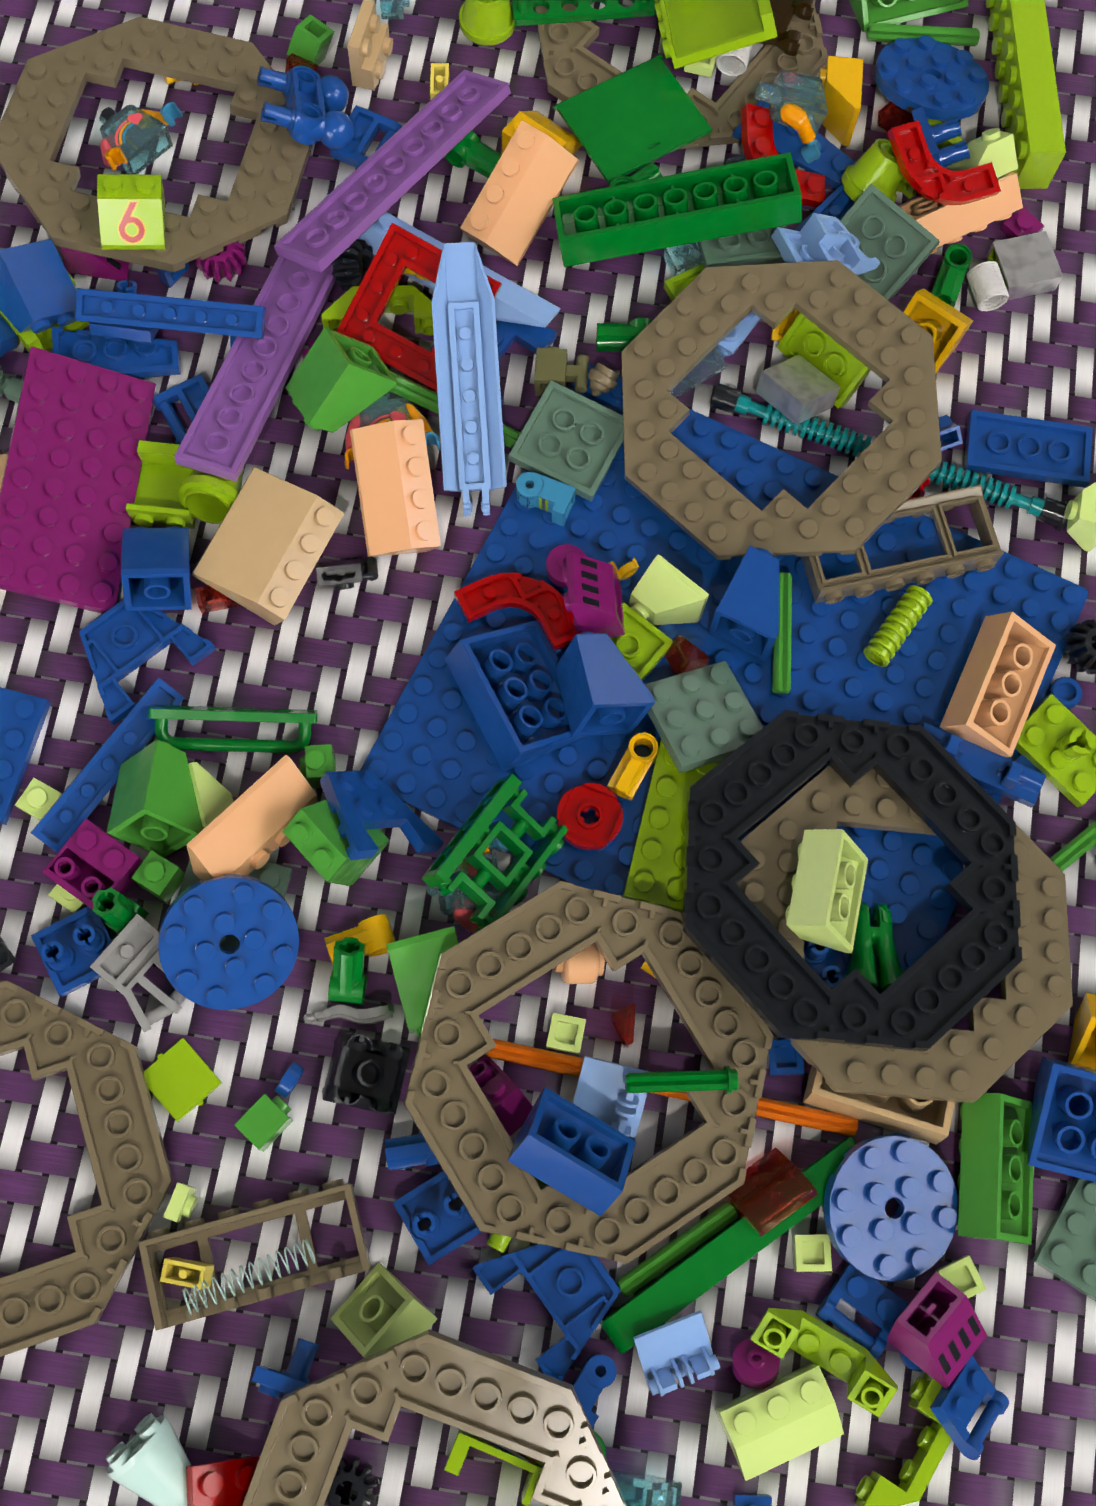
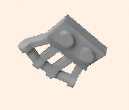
M136 914L90 965V968L125 996L143 1032L152 1029L150 1025L173 1013L177 1014L182 1008L179 1005L186 998L176 989L170 996H167L143 976L153 963L163 971L158 949L159 931L140 915ZM138 982L162 1004L143 1013L131 988Z

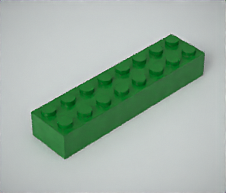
M791 152L552 198L564 267L802 222V194Z

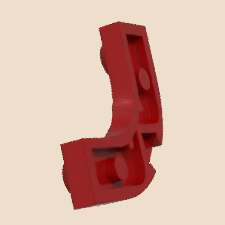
M746 103L741 108V138L746 160L779 154L775 148L773 138V109ZM795 168L802 194V205L817 208L825 201V175Z
M919 120L893 127L887 132L901 173L907 182L925 198L944 205H964L995 196L1001 192L992 162L961 171H952L936 162L928 149Z
M522 573L491 575L454 591V597L468 623L499 609L508 607L523 609L532 614L539 622L554 651L570 644L576 634L582 633V631L576 630L573 613L567 612L564 598L545 581H537L522 576Z

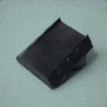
M339 1032L334 1041L331 1061L325 1085L322 1089L323 1100L394 1116L411 1049L392 1042L387 1043L370 1039L368 1036L361 1034L352 1035Z

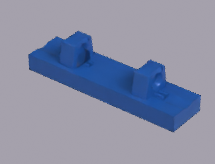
M924 722L922 726L979 785L1030 808L1035 805L1046 775ZM1004 770H1007L1008 773H1007L1006 776L1001 780L1002 775H1003V773H1004Z

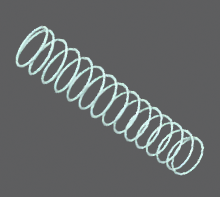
M303 1239V1241H302L303 1253H302V1251L300 1250L299 1246H298L296 1243L293 1244V1251H294L295 1259H294V1257H293L291 1251L289 1250V1248H287V1247L284 1248V1254H285L286 1263H285V1261H284L282 1255L280 1254V1252L276 1250V1252H275V1257H276L277 1267H276V1265H275L273 1259L271 1258V1256H270L269 1254H267V1255H266V1261H267L268 1271H267V1269H266V1267H265L263 1261H262L260 1258H258V1259H257V1265H258L259 1275H258V1273H257V1271H256L254 1265L249 1261V1262H248V1269H249L250 1279H249V1277H248V1275H247L245 1269L240 1265V1266H239V1274H240V1279H241L242 1286H241L240 1281H239V1279H238V1277H237V1275L235 1274V1272H234L233 1269H230V1278H231L232 1288H231V1286H230V1284H229V1282H228L226 1276L224 1275V1273H221V1283H222L223 1292H222V1290H221V1288H220V1286H219L217 1280L215 1279V1277H212V1278H211V1281H212V1287H213L214 1297H213V1295H212V1293H211V1291H210V1289H209L207 1283L203 1280V1281H202V1287H203V1292H204L205 1301H204V1299H203V1297H202V1295H201V1293H200L198 1287H197L195 1284H193V1292H194V1298H195L196 1306H195V1304H194V1302H193V1300H192V1298H191V1296H190L188 1290H187L186 1288L182 1289L183 1296H184V1299H185V1302H186V1305H187V1308H188V1311H189L190 1315H192V1313H191V1309H190V1306H189V1303H188V1300H187V1297H186V1292H187V1294H188V1296H189V1298H190V1300H191V1302H192V1304H193V1306H194L196 1312H198V1311H199V1308H198V1303H197L195 1288H196V1290L198 1291V1293H199V1295H200V1298H201V1300H202L204 1306H205L206 1308H208V1303H207V1298H206L204 1283H205V1285H206V1287H207V1289H208V1291H209V1293H210V1295H211V1297H212L214 1303L217 1305V1298H216V1293H215V1288H214L213 1279H214V1281L216 1282V1284H217V1286H218V1288H219V1290H220V1293H221L223 1299H224L225 1301L227 1300L222 1275L224 1276V1278H225V1280H226V1282H227V1284H228V1286H229V1288H230V1290H231V1292H232V1294H233L234 1297L236 1296V1293H235V1288H234L233 1279H232V1272H233V1274H234V1276H235V1278H236V1280H237V1282H238V1284H239V1286H240L242 1292L245 1293L244 1284H243V1279H242V1274H241V1268H242V1270L244 1271V1273H245V1275H246V1277H247V1279H248V1282H249L251 1288L254 1289V1284H253L252 1275H251V1270H250V1264H251V1266L253 1267V1269H254V1271H255V1273H256V1275H257V1277H258V1280H259L260 1284L263 1286V1280H262V1276H261V1271H260V1266H259V1260H260V1262L262 1263V1265H263V1267H264V1269H265V1271H266V1273H267V1275H268L269 1280L272 1282V1276H271V1272H270V1267H269V1262H268V1256H269V1258L271 1259V1261H272V1263H273V1265H274V1267H275V1269H276V1271H277V1273H278L279 1278H281V1272H280V1268H279V1264H278L277 1253H278L279 1256L281 1257V1259H282V1261H283V1263H284V1265H285V1267H286V1270H287L288 1274H290V1269H289L288 1260H287V1255H286V1249H287L288 1252L290 1253V1255H291V1257H292L294 1263H295V1266H296L297 1270L299 1271V1265H298V1261H297V1257H296V1252H295V1245H296V1247L298 1248L299 1252L301 1253L302 1258H303V1260H304L306 1266L308 1267V1262H307V1258H306V1254H305V1249H304V1242H305V1243H306V1246H307V1249H308V1252H309V1255H310V1258H311L313 1264H315V1263H316V1262H315V1257H314V1254H313V1251H312V1248H311V1246H310V1243H309L308 1239H305V1240Z

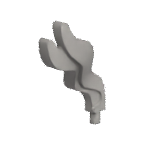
M335 1005L322 1012L305 1014L303 1018L304 1021L310 1022L345 1019L358 1025L367 1026L392 1018L393 1012L389 1010L388 1005L368 1009H355L346 1005Z

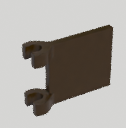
M770 0L778 37L761 43L777 46L787 55L797 56L800 48V43L798 42L801 32L788 30L794 14L802 20L808 21L811 19L814 8H812L814 0Z

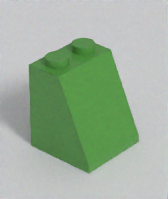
M324 327L287 384L286 389L293 399L292 403L302 413L306 425L317 431L323 429L334 433L396 386L397 381L373 346Z
M155 740L120 765L107 834L149 852L152 850L165 858L188 844L203 830L185 752L174 748L170 743Z
M327 800L301 808L282 832L328 883L346 886L353 885L390 842L380 829H368L366 831L379 850L372 858L350 860L346 852L350 845L346 837L342 838L337 829L341 824L337 812H331Z
M454 926L386 944L409 1033L417 1032L418 1037L421 1035L440 954L458 944Z

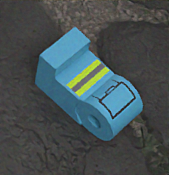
M525 472L516 481V496L522 506L527 508L537 507L552 513V522L564 526L576 501V488L544 475Z

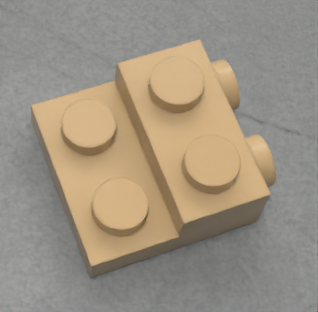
M363 0L347 48L352 86L375 91L376 86L379 84V79L382 80L384 77L385 62L393 49V38L389 37L388 24L381 23L380 15L376 14L375 1Z

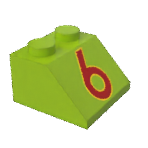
M97 174V203L102 250L165 249V197L162 176Z

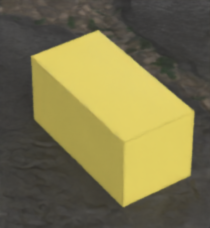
M431 63L430 100L450 83L449 63Z
M178 1257L164 1258L160 1282L193 1288V1284H195L199 1290H203L202 1281L204 1280L210 1288L215 1265Z

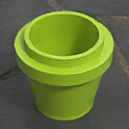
M465 0L459 12V25L464 36L470 41L484 46L497 45L506 41L515 30L510 0Z
M877 139L854 165L848 166L841 177L843 188L854 202L860 198L870 184L874 185L893 202L896 201V192L903 174L897 164L890 141Z
M244 467L237 482L194 469L191 475L186 477L178 490L180 503L186 510L191 511L193 517L207 523L221 524L241 490Z

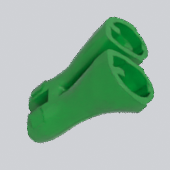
M861 902L853 951L850 953L845 977L856 968L877 989L879 994L904 971L896 951L892 917L887 904H874L872 927H870L869 906L867 903ZM873 948L875 950L877 959V976L875 970Z

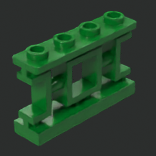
M513 773L496 781L421 878L431 888L438 886L440 888L439 892L443 896L453 893L457 887L478 906L469 918L473 924H478L476 928L478 931L507 914L513 905H517L524 899L528 893L526 887L531 880H535L543 873L546 868L544 862L550 855L555 854L564 844L562 838L568 831L564 824L557 826L555 824L557 820L553 816L543 819L538 824L520 806L528 792L525 789L520 790L518 788L522 782ZM501 810L515 822L511 829L507 828L500 820L492 823ZM524 832L534 841L541 839L533 851L520 840ZM495 837L515 855L503 873L482 855ZM463 859L478 871L472 880L462 870L453 873ZM488 881L497 890L504 889L496 902L482 890Z

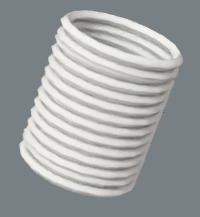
M752 45L718 55L716 60L717 68L729 76L743 74L747 70Z
M986 261L977 264L969 270L966 276L978 310L991 311L1007 302L1009 294L998 263Z

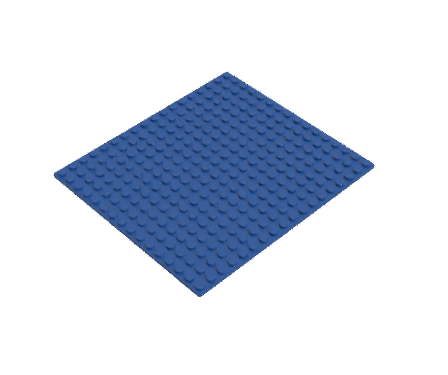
M589 364L588 373L591 368L595 369L596 366ZM618 377L615 381L618 383L615 389H611L609 392L602 393L599 396H592V390L589 386L590 380L588 378L587 391L578 394L623 415L622 378ZM573 382L572 385H571L570 388H569L570 390H572V391H574V392H575V390H574V389H575V382ZM691 409L690 415L671 433L761 511L783 489L808 509L839 477ZM624 443L592 502L576 494V501L564 526L553 523L552 513L537 507L527 508L522 506L517 500L515 487L460 587L463 588L480 579L499 573H522V576L537 581H545L563 597L564 593L568 592V587H560L549 579L546 573V560L552 549L559 545L570 544L580 548L587 557L605 563L614 561L618 570L623 565L631 562L633 558L636 559L639 565L637 572L631 577L620 581L622 602L629 605L632 591L654 558L659 554L706 591L709 597L702 618L698 623L654 625L672 639L674 644L642 682L648 684L726 661L763 728L783 711L791 710L799 711L801 715L843 716L845 720L862 721L863 719L887 721L890 722V725L906 727L909 724L923 725L926 722L942 729L940 728L941 722L985 616L1014 612L1056 645L1028 714L1029 716L1043 701L1064 653L1061 651L1067 646L1063 638L1069 634V629L1076 625L1088 597V591L1084 587L1004 552L996 566L988 571L977 572V569L966 571L963 575L956 578H947V576L937 577L934 581L923 585H917L916 582L909 583L895 591H887L886 589L876 590L869 596L857 598L856 595L848 596L834 604H826L825 602L815 603L802 558L796 557V555H777L776 558L779 559V572H786L792 575L791 690L788 694H775L772 691L773 647L766 661H763L708 634L715 611L744 557L717 560L626 481ZM925 515L917 518L912 516L897 518L891 523L883 524L864 544L871 570L945 555L934 519ZM949 527L957 552L982 547L980 540ZM822 553V556H818L825 580L860 573L854 554ZM915 585L924 588L933 599L932 604L927 607L928 609L925 614H922V618L917 622L915 628L911 629L912 632L906 637L905 642L900 644L901 647L895 652L893 659H889L890 663L887 667H880L871 663L864 655V648L869 645V641L880 630V626L882 623H885V619L890 615L892 609L896 608V604L901 600L902 595L907 593L908 587ZM454 598L360 771L372 770L404 803L457 829L461 828L496 781L513 773L522 782L518 788L520 790L525 789L528 792L520 806L540 824L543 819L551 816L556 819L558 804L562 796L570 789L582 786L585 783H597L607 787L634 735L644 732L651 734L658 742V749L661 737L647 713L631 734L585 736L530 763L503 771L444 659L460 639L535 621L536 619L532 614L523 609L508 607L496 610L468 623ZM570 644L554 651L558 660L561 659ZM638 745L634 748V752L640 757H647L652 753L646 745ZM1015 749L1012 757L1005 758L1015 761L1021 753ZM655 762L648 770L632 801L616 795L623 811V823L614 841L601 850H582L569 844L563 837L564 844L555 854L550 855L544 862L546 864L544 871L576 886L623 897ZM827 763L812 777H810L806 782H804L800 787H798L793 793H791L787 798H785L781 803H779L775 808H773L769 813H767L763 818H761L757 823H755L750 829H748L744 834H742L738 838V840L741 841L742 839H744L749 833H751L756 827H758L763 821H765L770 815H772L777 809H779L784 803H786L791 797H793L798 791H800L805 785H807L812 779H814L819 773H821L826 767H828L829 764ZM1004 770V773H1003V775H1002L1001 780H1002V779L1006 776V774L1008 773L1007 770ZM981 786L999 805L1003 795ZM589 809L587 813L581 812L580 814L586 824L599 820L595 816L594 809ZM503 810L492 821L494 823L500 820L509 829L515 823ZM837 826V829H843L868 858L861 902H865L869 906L870 927H872L874 904H887L892 917L896 951L902 969L906 971L943 936L957 903V900L947 891L945 886L964 870L963 862L937 835ZM526 832L520 838L532 851L541 841V839L534 841ZM510 850L505 851L506 853L515 857V855ZM873 948L875 970L877 976V959L875 950Z

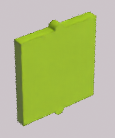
M184 1038L179 1040L165 1054H158V1060L144 1071L149 1090L177 1122L181 1121L197 1105L202 1106L204 1104L203 1100L222 1084L221 1080Z

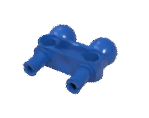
M302 65L295 66L293 69L290 68L286 73L260 66L257 86L280 91L285 98V107L264 102L261 110V122L286 127L290 136L295 141L304 145H313L317 141H321L324 146L332 150H341L349 146L353 140L355 128L349 116L341 112L348 104L349 99L348 88L342 79L331 75L320 78L316 71Z

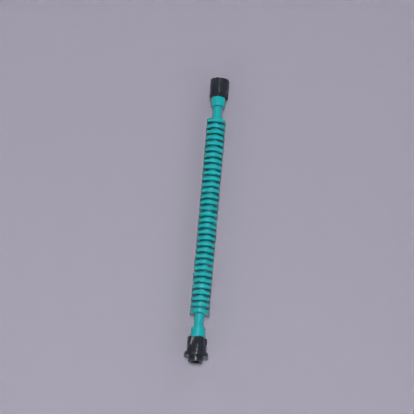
M721 383L717 384L711 400L710 407L734 414L735 411L743 415L750 413L764 418L762 425L766 426L768 420H770L769 427L774 428L775 423H778L777 430L780 431L784 425L786 426L785 433H789L790 428H793L792 435L796 436L798 430L801 431L800 438H804L805 433L809 434L807 437L808 441H811L813 436H816L814 443L817 444L820 438L824 439L822 442L823 446H826L827 442L830 441L829 448L834 449L835 444H839L837 451L840 452L843 446H845L844 453L849 454L850 449H853L852 456L854 457L857 456L858 451L862 453L871 444L872 436L868 435L866 440H863L864 433L860 432L857 438L855 437L856 430H852L851 435H848L849 428L845 427L842 433L840 432L842 426L837 425L836 430H834L833 422H830L829 426L825 427L827 420L824 419L821 425L817 424L818 417H815L813 422L808 419L796 425L777 409H773L771 404L767 407L753 402L751 397L742 395L740 390ZM943 461L941 467L939 466L929 476L930 483L936 478L935 485L939 486L941 481H943L942 487L946 489L949 483H951L950 490L952 491L957 486H959L958 489L982 485L984 500L986 501L987 497H989V504H993L995 499H997L995 506L1001 507L1004 502L1003 508L1006 510L1009 509L1010 505L1026 509L1027 514L1036 516L1040 522L1055 526L1057 531L1067 527L1068 519H1065V509L1069 501L1063 503L1049 497L1042 499L1036 496L1029 498L1016 493L1017 486L1012 485L1008 490L1009 484L1004 482L1002 487H1000L1002 482L1000 480H996L993 485L994 478L989 477L987 482H985L986 476L982 474L978 480L979 473L973 472L970 477L971 470L966 469L964 474H962V467H958L955 472L956 465L951 464L949 469H947L948 462Z

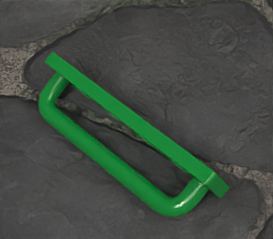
M511 0L514 26L654 16L656 11L654 0H630L633 2V5L630 7L621 6L618 3L620 0ZM595 1H600L605 5V7L602 9H594L590 6V4ZM570 3L575 5L577 9L566 11L562 6ZM537 6H545L548 8V11L540 14L533 9Z
M151 705L148 718L155 719L154 730L157 740L170 743L179 750L296 753L305 749V746L310 742L312 724H317V710ZM168 719L299 723L298 737L295 740L172 737L168 733Z

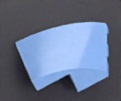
M813 213L801 231L777 227L771 236L785 263L838 260L856 275L872 271L880 264L876 257L869 258L858 248L861 242L833 216Z

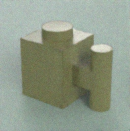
M554 346L537 348L534 375L535 396L543 395L550 380L566 387L567 382H575V392L585 393L587 391L589 357L578 355L576 365H568L567 349H560Z

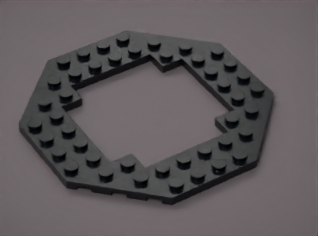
M785 710L693 784L687 792L683 931L778 1038L927 1051L1022 961V947H1019L1018 929L1021 927L1020 900H1017L1016 882L1019 881L1018 857L1014 851L1016 822L922 725L909 724L906 727L890 725V722L870 719L854 721L845 720L843 716L826 714L810 716L801 715L799 711ZM827 763L850 788L869 771L874 769L966 866L945 888L964 907L968 914L881 994L856 968L831 990L737 886L742 879L760 864L738 838Z

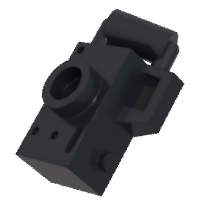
M354 557L344 558L339 561L317 563L318 587L335 585L336 590L353 588L354 583L363 582V580L374 581L378 578L377 559L375 557H367L366 559ZM362 565H365L364 574L362 572Z

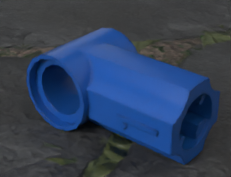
M422 1134L384 1140L389 1171L426 1165V1167L440 1166Z

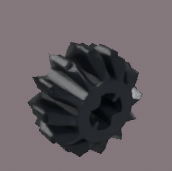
M356 239L349 248L331 263L333 266L332 275L336 277V285L341 286L343 291H348L352 286H360L374 258L372 256V247L368 246L365 240Z
M1092 619L1073 625L1069 629V634L1063 638V641L1068 646L1064 647L1061 651L1069 654L1070 658L1067 664L1075 663L1076 672L1086 671L1088 675L1096 674V622Z
M342 1456L338 1467L339 1472H336L326 1502H330L328 1506H369L366 1501L377 1502L379 1494L368 1489L378 1486L379 1478L366 1479L373 1466L367 1464L362 1471L358 1470L360 1457L355 1456L351 1462V1467L348 1468L346 1459ZM347 1481L352 1482V1489L358 1492L357 1496L352 1494L350 1499L343 1498L344 1491L339 1489V1484L343 1487Z

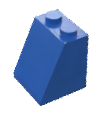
M51 239L0 250V310L20 333L33 330L34 333H40L49 329L53 324L58 323L60 327H64L76 321V289Z
M171 526L167 528L135 527L123 529L121 578L126 611L192 610L189 528Z
M749 546L715 611L708 634L766 661L779 631V559L775 558L766 549H756Z
M592 632L576 634L555 667L571 736L631 734L655 703L654 696L607 634H594Z

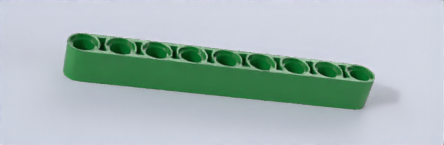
M852 1136L838 1143L606 1316L600 1322V1325L618 1352L623 1354L635 1346L634 1336L663 1325L824 1204V1194L830 1174L834 1175L844 1159L843 1155L857 1144Z

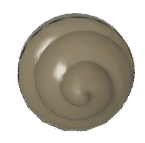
M597 363L595 369L591 368L588 373L592 396H599L602 393L609 392L611 389H615L618 384L615 381L619 375L606 366Z

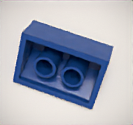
M545 1087L518 1132L508 1161L597 1215L602 1216L623 1192L636 1141Z

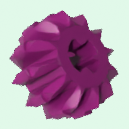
M238 241L224 246L223 251L204 260L197 258L195 260L196 266L203 272L207 280L214 277L218 284L222 278H226L231 282L232 275L241 276V267L246 266L244 244H239Z

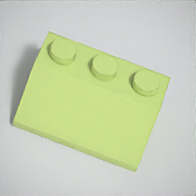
M843 829L804 830L803 840L798 846L799 861L797 871L792 877L793 892L791 903L786 909V925L800 939L844 953H852L868 858Z
M813 1363L776 1379L767 1388L755 1389L714 1408L745 1481L844 1434L832 1393L820 1367Z

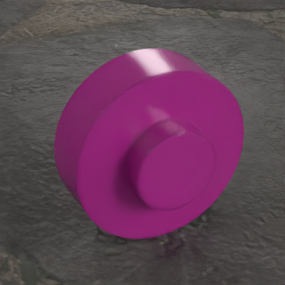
M559 545L552 549L547 557V576L554 584L560 587H566L562 574V568L567 567L566 553L574 552L586 556L580 548L574 545Z
M750 1339L739 1343L734 1350L732 1359V1371L735 1378L742 1385L751 1389H764L775 1382L779 1374L780 1358Z

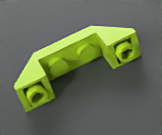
M413 285L397 286L383 313L402 315L414 312L415 334L434 335L432 301ZM352 286L322 313L323 329L326 327L337 331L359 286Z
M768 1308L750 1337L751 1341L783 1359L790 1348L848 1383L847 1399L880 1418L898 1390V1385L865 1347L803 1310Z
M927 1373L924 1374L923 1378L919 1376L909 1391V1396L912 1398L908 1405L933 1421L930 1427L927 1425L921 1431L917 1439L919 1449L913 1460L908 1459L904 1463L899 1473V1479H901L899 1486H896L875 1471H872L870 1476L865 1475L856 1489L855 1495L858 1496L855 1502L856 1505L901 1506L920 1501L952 1440L930 1409L942 1385Z

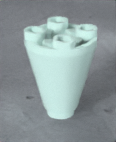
M150 1413L138 1423L134 1429L137 1434L126 1445L123 1441L120 1442L106 1456L105 1459L109 1463L106 1474L113 1481L154 1506H187L186 1466H190L191 1463L170 1421L165 1415L156 1418Z

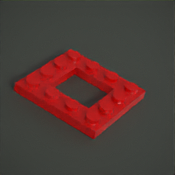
M391 223L336 332L373 346L384 363L437 391L435 347L433 346L430 352L378 322L406 268L436 283L442 250ZM487 275L495 299L502 283Z

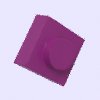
M1023 207L1003 222L1000 230L1008 238L1042 232L1044 225Z

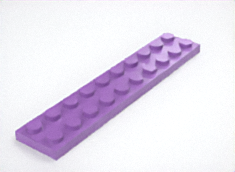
M463 70L274 245L277 255L322 273L511 94L509 83Z
M278 257L254 303V306L266 307L264 339L236 337L174 456L176 464L237 482L335 284L336 277L332 275V264L320 273L283 257Z

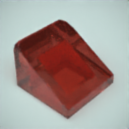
M681 635L676 636L665 655L675 675L705 667L709 661V657Z
M636 1003L613 1013L611 1017V1022L623 1047H626V1049L631 1047L634 1041Z

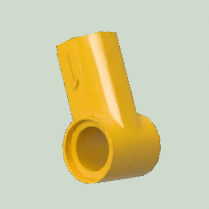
M644 732L638 733L631 738L624 756L607 785V788L613 791L614 794L623 799L633 800L648 770L656 760L658 742L654 736ZM638 745H646L652 753L647 757H640L634 752V748Z
M386 914L367 918L358 923L357 927L324 938L332 964L335 942L343 940L345 937L358 938L361 943L365 944L364 956L368 955L369 957L388 953L386 944L396 942Z

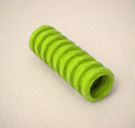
M915 585L909 586L906 590L907 593L902 595L901 600L896 604V608L892 609L890 615L885 619V623H882L880 626V630L875 633L874 638L869 641V645L864 648V655L871 663L880 667H887L890 663L889 659H893L895 652L901 647L900 644L905 642L906 637L912 632L911 629L915 628L917 622L922 618V614H925L928 609L927 607L932 604L933 599L924 588Z

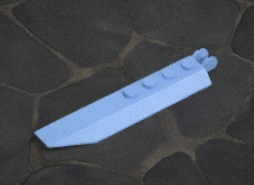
M387 212L357 238L365 240L366 244L372 247V256H375L391 223H394L433 246L443 249L442 242ZM483 266L486 275L502 283L495 298L497 321L545 328L560 311L561 308ZM405 274L434 291L435 283L415 278L414 275Z
M444 243L432 298L444 491L462 492L464 517L471 516L472 512L469 492L482 491L481 511L483 515H490L489 491L507 487L495 299L476 243Z

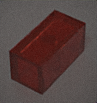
M891 101L878 111L877 126L887 132L893 127L913 122L911 113L898 107Z
M210 586L195 588L198 607L202 614L241 606Z

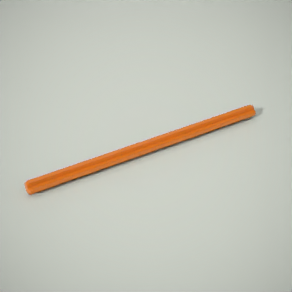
M493 1039L497 1046L486 1053L488 1057L575 1077L580 1076L584 1058ZM686 1092L653 1093L690 1101ZM764 1097L759 1098L756 1116L846 1136H855L858 1130V1119Z

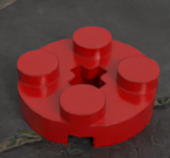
M585 783L582 786L570 789L562 796L558 804L556 819L558 826L564 824L568 828L563 837L569 844L582 850H601L614 841L619 834L623 823V811L616 795L609 788L597 783ZM589 809H594L595 816L599 820L591 822V824L584 823V818L580 816L581 812L587 813Z

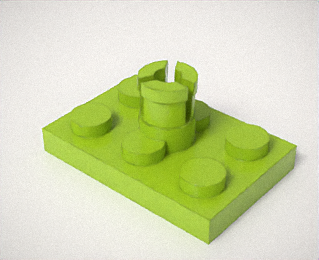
M799 313L777 345V348L788 359L799 354L840 386L834 403L838 409L847 404L871 372L867 366L801 313Z
M1051 693L1027 717L1015 749L1045 774L1046 778L1079 808L1096 792V735Z

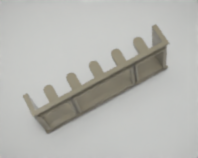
M982 485L906 500L884 523L888 524L897 518L907 516L917 518L926 512H931L945 555L871 570L863 545L854 554L860 573L825 580L818 556H801L814 602L834 604L848 596L856 595L857 598H862L873 594L876 590L886 589L887 591H895L909 583L916 582L917 585H923L934 581L937 577L947 576V578H956L963 575L966 571L977 569V572H984L994 568L1004 554V551L1000 548L983 497ZM969 504L982 547L957 552L944 511L952 510L955 506Z
M338 1179L322 1184L323 1191L309 1194L308 1188L288 1193V1201L275 1204L274 1198L253 1203L254 1210L240 1214L239 1208L218 1213L219 1220L205 1223L204 1217L183 1223L184 1230L170 1233L169 1227L148 1232V1240L138 1242L155 1330H161L373 1269L353 1184L344 1185L343 1179ZM346 1199L359 1256L319 1267L306 1210ZM295 1214L301 1244L303 1239H308L316 1263L313 1264L304 1242L308 1262L307 1271L275 1279L272 1282H265L263 1286L261 1284L254 1285V1289L251 1287L244 1288L245 1293L241 1289L235 1291V1297L232 1292L226 1293V1301L223 1299L213 1279L217 1305L208 1291V1308L204 1306L201 1300L197 1302L198 1312H196L192 1303L189 1304L192 1315H190L187 1305L168 1310L163 1282H160L161 1272L157 1252L197 1241L201 1262L215 1265L209 1240L210 1237ZM214 1266L212 1277H215V1279L218 1282L216 1268ZM211 1281V1287H210L209 1289H210V1291H211V1293H212V1295H213V1297H214V1292H213V1287H212V1281Z

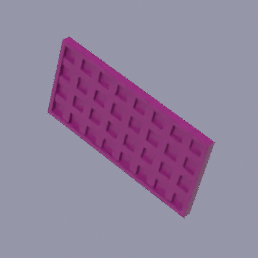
M31 346L0 489V589L101 614L116 605L121 580L123 529L130 528L132 519L126 511V504H134L142 464L137 448L139 440L146 441L155 383Z

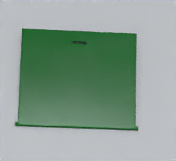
M662 54L552 106L553 110L557 109L608 184L614 178L625 176L713 131L663 62Z

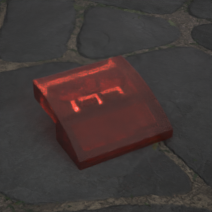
M774 1148L747 1168L744 1184L727 1195L726 1198L738 1213L746 1218L758 1235L762 1237L818 1194L816 1188L780 1150Z

